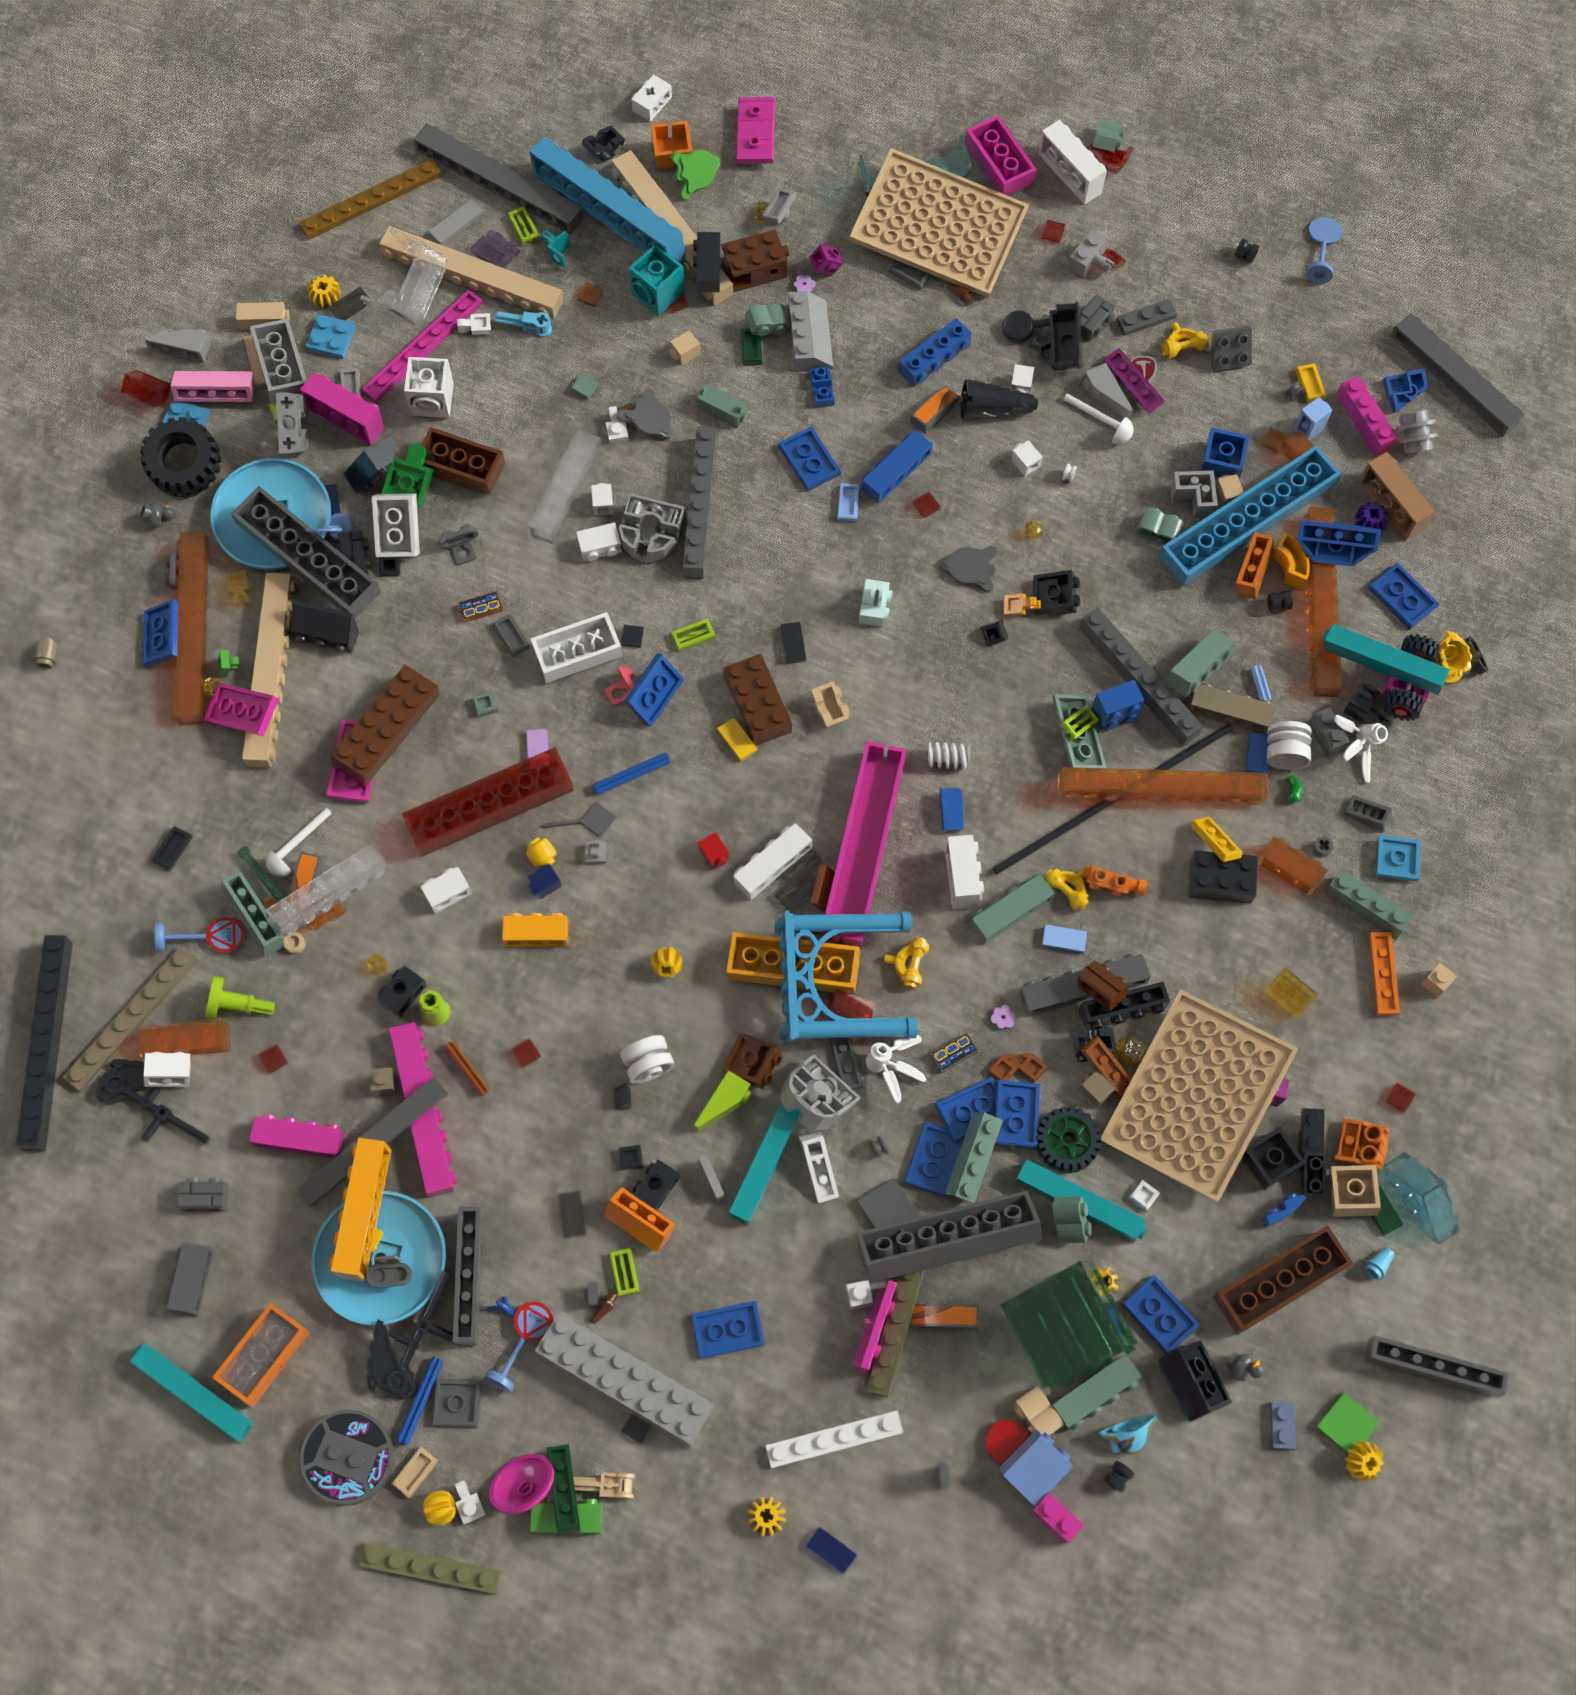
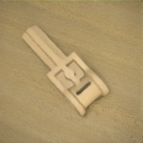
M601 1473V1478L573 1476L575 1491L600 1492L599 1496L604 1498L633 1499L634 1497L631 1494L632 1480L635 1479L634 1474Z

